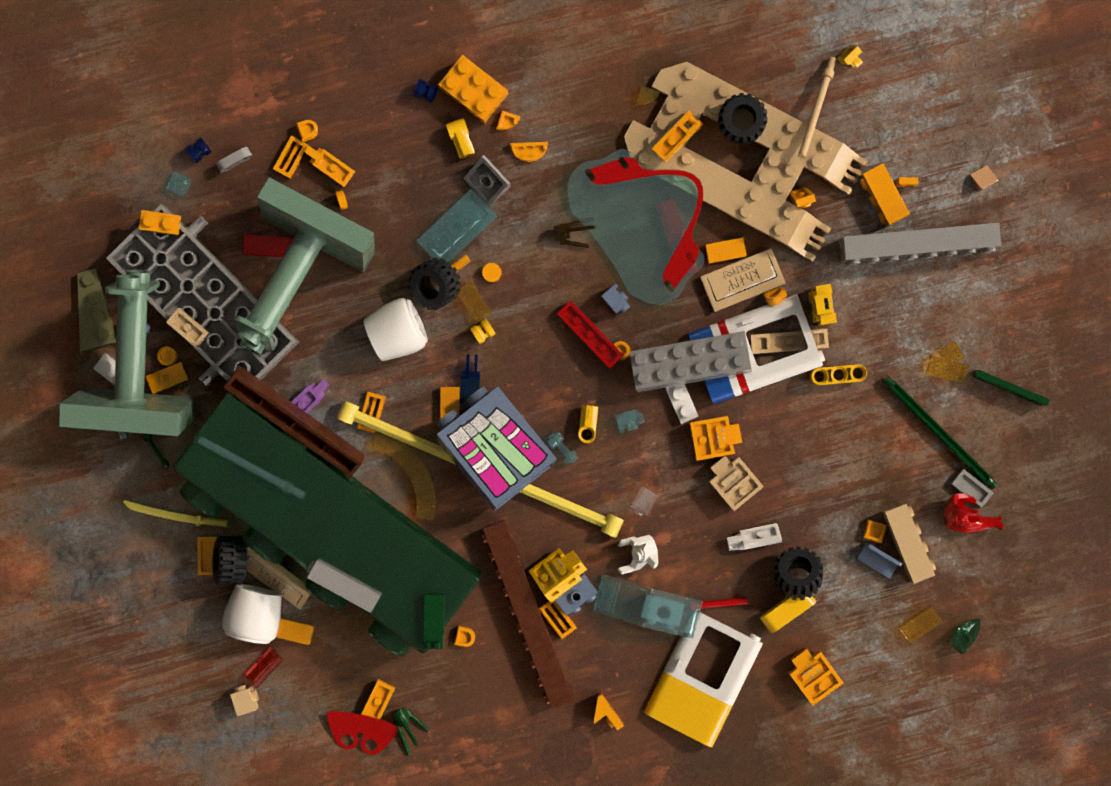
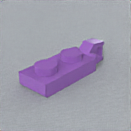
M325 379L318 385L313 382L292 403L308 414L325 396L323 391L330 384Z

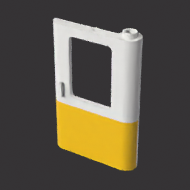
M693 610L648 701L644 713L706 746L713 747L763 645L760 642L761 638L752 633L750 636L745 635L697 610ZM707 626L713 627L741 643L719 689H714L685 673V669Z

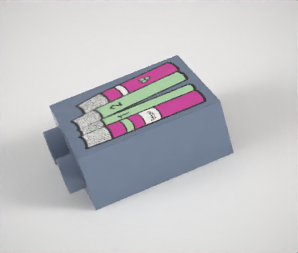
M483 386L467 399L471 408L459 416L455 410H452L437 422L436 425L441 430L437 434V442L495 512L552 467L557 458L499 387L489 393L485 386Z

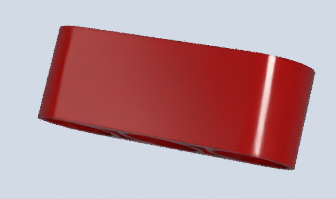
M244 235L242 254L282 258L293 238Z

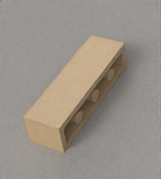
M901 503L882 511L910 582L915 584L935 576V564L927 556L929 550L925 541H921L919 535L922 533L917 523L914 524L912 519L914 512L911 506Z

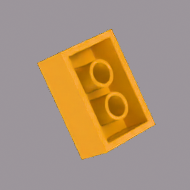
M461 55L439 83L442 91L484 124L508 95L506 88L464 55Z

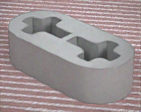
M244 147L218 161L216 166L220 173H224L250 159L252 154L248 147Z

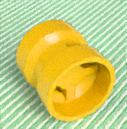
M486 318L481 321L480 325H474L470 328L479 344L485 342L486 338L496 335Z

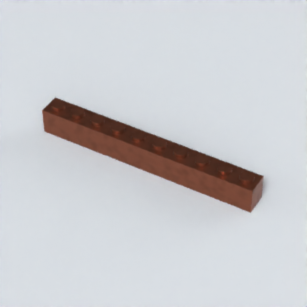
M503 520L483 528L484 532L481 533L483 541L490 546L491 550L488 551L491 561L496 562L498 568L495 569L498 579L503 580L504 587H502L505 598L509 597L511 601L509 605L512 616L516 615L518 619L516 627L519 634L523 633L525 640L522 642L526 652L530 651L532 658L529 659L533 670L537 669L539 676L536 678L540 688L544 687L546 692L543 695L546 705H551V708L554 709L573 702V695L506 521Z

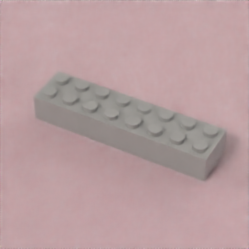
M999 223L845 236L838 240L840 263L852 266L859 264L860 261H865V264H874L879 262L880 259H884V262H895L903 257V261L915 260L918 256H922V259H930L938 256V254H941V257H951L957 255V252H960V256L976 253V251H979L980 254L991 253L1001 246Z

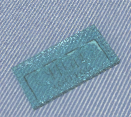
M471 188L417 242L432 258H443L446 263L451 262L498 215Z

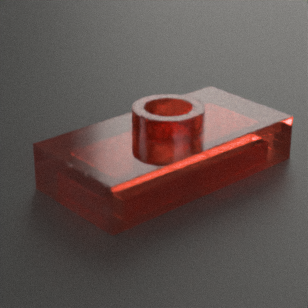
M270 647L246 672L245 676L253 687L258 688L282 663L283 659L276 649Z

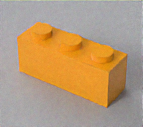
M884 163L860 176V184L864 190L868 191L870 195L868 197L873 207L877 208L879 212L877 216L882 224L885 223L887 227L910 215Z

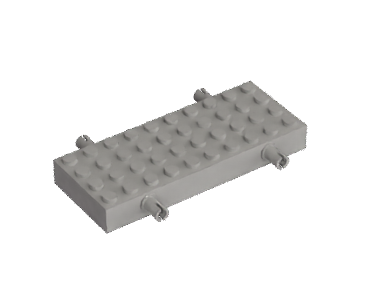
M160 204L153 211L159 213L173 214L166 206ZM201 215L189 227L180 222L179 235L139 230L138 226L106 258L122 275H126V270L150 271V280L159 281L160 287L148 293L147 300L167 321L178 308H181L209 332L197 348L193 346L210 363V367L199 377L206 386L218 375H221L227 381L239 365L259 380H262L299 343L279 322L272 333L276 347L273 352L264 349L259 356L240 345L241 339L236 336L238 330L234 319L237 315L247 319L258 299L197 238V234L209 224Z

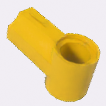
M464 118L446 124L459 158L463 159L475 154Z
M582 405L578 437L582 443L590 444L595 440L598 407ZM590 430L593 434L592 438L584 440L581 436L582 432Z

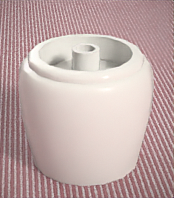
M404 298L393 300L364 318L367 335L381 361L418 352L428 342L424 325L411 300Z
M235 585L222 618L224 633L232 638L246 642L270 643L275 639L279 630L282 595L273 590L258 586Z

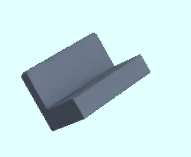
M865 542L856 559L889 579L897 566L902 565L901 562Z

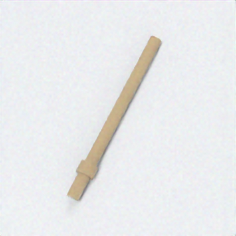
M829 57L827 66L823 69L821 75L822 82L799 150V158L804 159L806 157L829 82L832 81L834 76L833 69L837 60L835 57Z

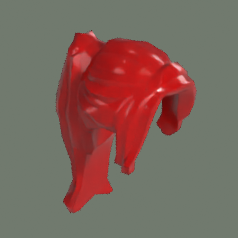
M954 494L949 498L944 509L945 519L947 520L945 526L949 530L972 533L990 528H997L1002 531L1005 527L1001 523V516L996 518L978 515L979 510L965 507L964 504L966 502L973 504L977 502L976 498L968 494Z

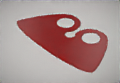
M339 711L327 713L333 737L343 749L350 750L355 748L358 744L357 734L362 733L364 735L360 743L362 750L367 754L376 755L392 741L398 731V727L394 724L374 717ZM343 735H351L353 743L349 746L342 743ZM369 739L377 743V748L373 751L365 747V743Z

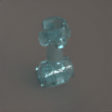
M558 431L553 432L547 437L546 443L552 449L558 448L565 456V463L571 465L579 458L575 450L571 452L562 443L564 437Z

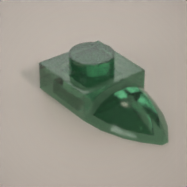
M980 619L966 622L962 627H958L949 638L948 642L960 654H965L976 640L980 630Z

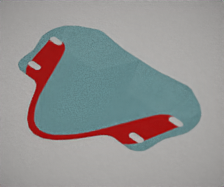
M625 149L617 150L603 159L586 161L572 172L567 188L570 210L584 226H596L595 229H589V231L615 266L627 291L649 304L664 305L675 300L682 293L688 280L704 265V255L692 238V232L703 202V186L701 181L694 174L682 170H645L638 164L633 155ZM620 157H623L627 162V169H624L619 163L618 159ZM586 169H590L595 176L593 181L585 174ZM688 252L696 259L695 264H691L686 257ZM665 281H670L674 287V292H669L664 284Z

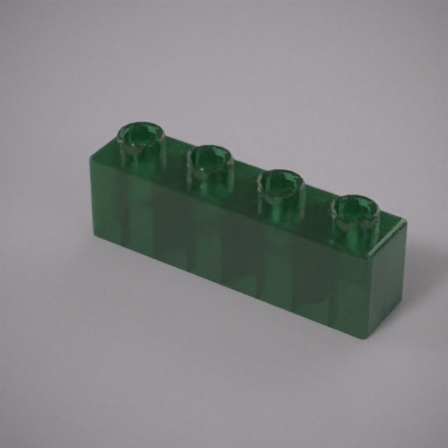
M227 393L173 466L174 471L187 480L179 491L180 495L193 507L212 518H217L225 508L248 525L249 528L242 536V540L264 559L274 564H280L287 554L307 570L312 561L316 562L318 559H321L381 592L382 594L371 613L361 607L359 608L374 619L368 628L369 635L397 656L405 657L411 647L423 654L429 650L423 649L425 594H445V628L483 575L479 569L353 476L349 477L232 393ZM306 580L305 587L331 608L341 611L348 603V600L314 581Z

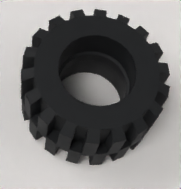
M739 93V95H732L730 99H727L721 106L718 115L719 130L724 134L723 137L725 139L728 138L731 143L736 142L737 145H742V143L750 144V142L756 141L762 135L768 120L767 109L764 108V103L760 102L758 97L754 98L749 93L747 95ZM737 109L750 111L754 117L753 125L748 129H738L731 121L732 113Z
M433 258L421 263L411 271V277L408 278L410 283L408 289L412 292L410 293L411 297L414 296V301L417 304L420 303L422 308L427 307V310H438L455 300L460 293L459 287H461V282L458 280L460 275H457V269L455 267L452 268V264L450 262L446 263L443 258ZM430 277L434 278L438 283L439 291L432 286Z
M217 537L212 555V572L216 584L241 585L246 576L248 559L247 545L244 537Z
M793 547L788 548V552L784 550L781 556H778L774 567V580L776 587H779L778 591L780 593L784 592V596L787 598L792 596V600H796V598L805 600L806 596L811 598L813 593L816 594L818 589L821 588L823 580V563H821L820 557H816L814 551L810 553L808 548L802 550L801 547H796L793 550ZM794 568H801L806 570L809 575L803 579H796L791 577L788 572Z

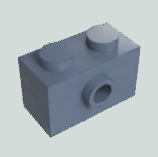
M584 573L580 575L581 581L555 600L566 615L570 613L572 616L581 610L580 606L583 603L589 604L597 598L595 594L598 591Z

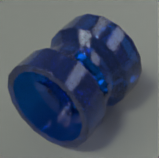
M419 79L413 97L418 99L424 98L426 102L432 103L436 96L438 85L433 83L427 84L425 80Z
M201 137L196 139L193 145L185 147L195 163L201 161L204 155L208 156L212 153Z

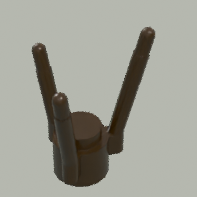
M591 217L554 226L555 241H560V245L567 244L589 248L590 245L567 239L571 238V232L595 229V225L570 228L591 222L594 219Z

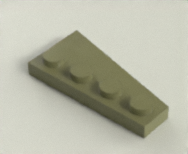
M95 268L77 273L80 352L116 343V331L98 269Z

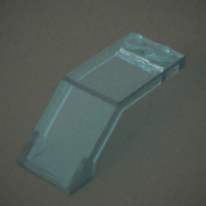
M603 574L593 611L645 628L693 638L703 601Z

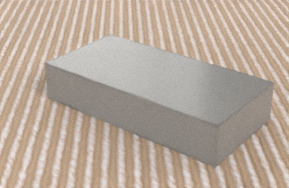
M961 469L950 483L961 493L976 498L977 502L975 504L980 508L993 495L990 489L964 469Z

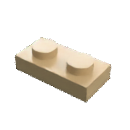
M178 308L166 322L196 348L209 334L205 328L181 308Z

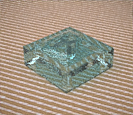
M173 172L166 189L185 197L192 179Z

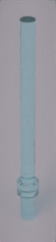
M202 436L199 438L198 444L280 487L281 491L287 494L291 493L302 500L305 497L306 492L293 486V483L290 481H284Z

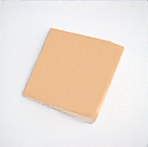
M987 165L970 174L978 191L998 181Z

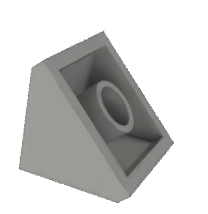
M485 155L478 160L463 178L488 206L492 205L511 187L510 182Z

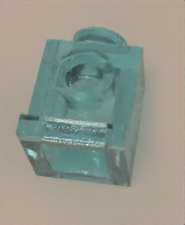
M638 409L615 415L620 434L624 433V428H627V431L638 429L639 424L645 423L643 413L638 412Z

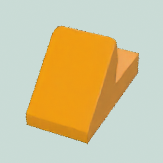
M600 692L597 695L593 724L607 715L605 720L611 728L615 727L618 731L624 724Z

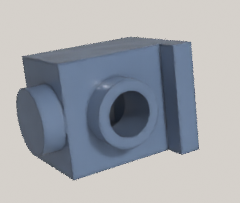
M615 284L601 298L615 314L618 312L623 314L630 308L626 302L628 297L622 290L618 292L616 290L618 285Z

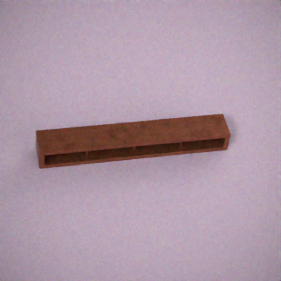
M240 365L227 380L224 386L226 390L349 477H352L361 466L365 454Z

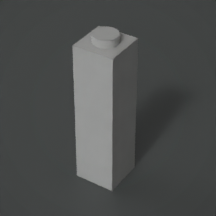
M318 559L316 562L312 561L307 570L309 572L308 579L370 613L382 594L321 559Z

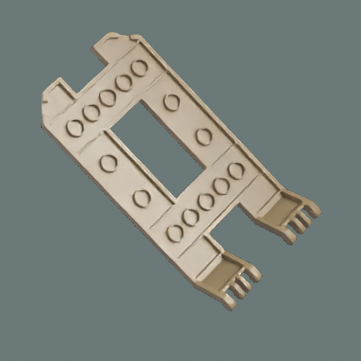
M689 62L661 69L652 88L668 97L651 128L634 120L632 121L624 136L630 157L635 158L638 164L645 170H682L694 174L703 186V202L783 243L801 257L813 262L816 257L814 254L804 250L806 244L817 251L820 250L821 246L812 242L810 238L822 244L825 240L823 237L814 234L813 231L817 228L823 233L829 234L831 228L807 211L786 201L803 168L821 176L839 191L850 195L852 188L842 184L841 180L844 177L853 184L857 183L858 179L846 171L860 177L861 171L851 167L850 164L853 160L858 165L866 167L868 161L856 154L844 143L817 129H814L806 157L804 159L799 158L798 154L807 124L763 102L764 108L767 109L768 120L762 135L754 142L769 149L752 182L685 147L686 143L665 163L652 151V148L688 111L693 114L697 121L704 115L718 122L720 108L727 99H730L732 95L737 96L739 93L747 95L748 93ZM737 109L732 113L731 121L738 129H748L753 125L754 117L746 109ZM688 122L684 125L688 130L692 127ZM656 175V177L698 198V189L691 179L678 175Z

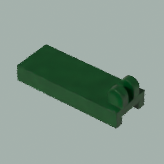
M425 594L423 649H444L445 594Z

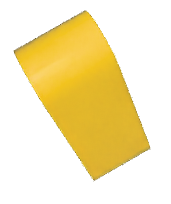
M859 364L816 368L810 372L809 379L814 385L860 382L866 378L867 370L863 365ZM855 368L861 370L862 374L859 379L853 376ZM835 370L842 372L843 375L840 380L834 378ZM817 371L823 374L821 382H817L814 378Z
M792 596L786 597L761 615L760 619L772 634L813 606L816 600L813 596L811 598L806 596L805 600H800V598L792 600Z

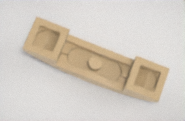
M827 329L811 330L817 349L829 348ZM803 331L750 335L753 354L807 350L808 348Z

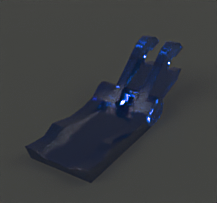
M470 354L466 355V371H461L460 410L471 408L467 399L480 389L478 355H475L474 371H469Z

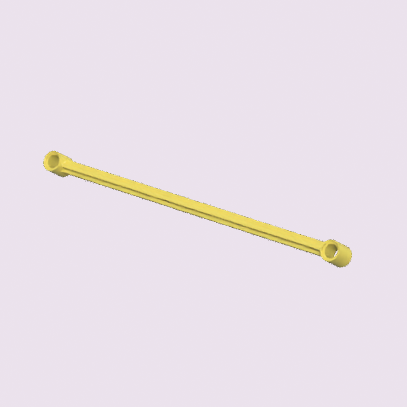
M343 400L336 417L337 419L351 425L353 421L455 464L440 445L358 411L359 406ZM531 484L520 491V493L602 527L601 532L615 538L624 521L609 513L607 517Z

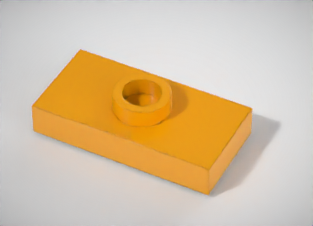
M182 362L146 376L152 394L189 380Z

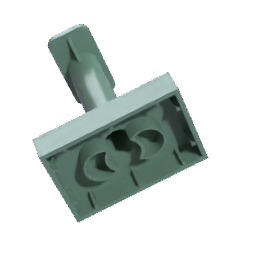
M270 177L257 197L262 219L293 235L294 238L248 318L245 319L237 315L234 319L238 330L236 336L241 339L240 345L259 356L264 349L273 352L276 348L272 333L320 250L363 273L375 254L374 233Z
M126 270V275H117L116 282L105 287V293L118 295L115 391L81 388L60 403L59 427L179 436L195 420L196 397L144 393L148 293L160 287L159 281L150 280V271Z

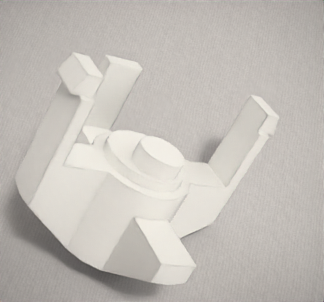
M650 535L639 538L633 536L620 540L619 547L629 544L633 547V560L630 565L618 568L621 574L640 570L646 563L653 569L657 567L658 550L654 539Z

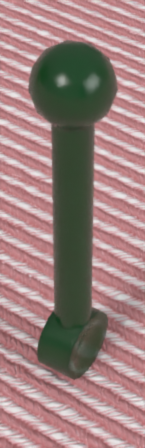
M145 434L143 440L149 443L162 462V467L167 468L169 462L164 460L151 441V435Z

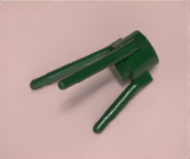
M403 707L392 715L394 719L392 722L398 727V734L407 755L410 756L411 753L401 727H404L415 746H418V742L407 725L411 721L409 717L426 732H429V729L410 709L406 711Z

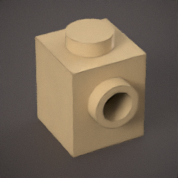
M238 686L230 694L237 716L256 711L259 708L257 703L259 697L257 691L253 690L252 686Z

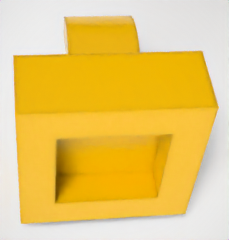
M850 45L837 60L841 64L858 68L863 63L858 57L862 51L858 46Z

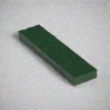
M974 370L972 376L975 379L1040 406H1048L1050 399L981 370Z

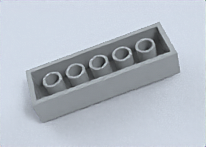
M745 331L630 351L635 387L638 392L752 372Z

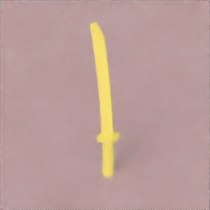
M127 500L123 501L131 510L157 517L193 523L196 526L228 527V520L205 518L203 515L181 514Z

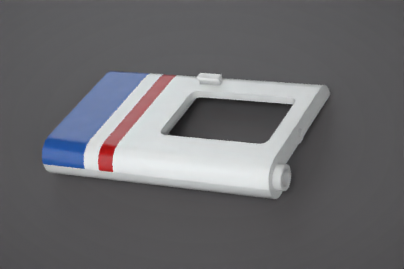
M797 294L782 299V302L778 305H765L688 333L690 340L745 331L746 335V332L751 329L796 315L807 342L808 348L805 351L763 366H758L746 336L752 372L705 380L713 404L823 366L822 362L825 361L822 350L818 351Z

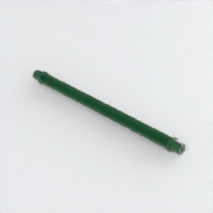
M887 376L882 381L887 386V389L962 461L984 485H987L991 490L997 486L993 477L896 380L893 381Z

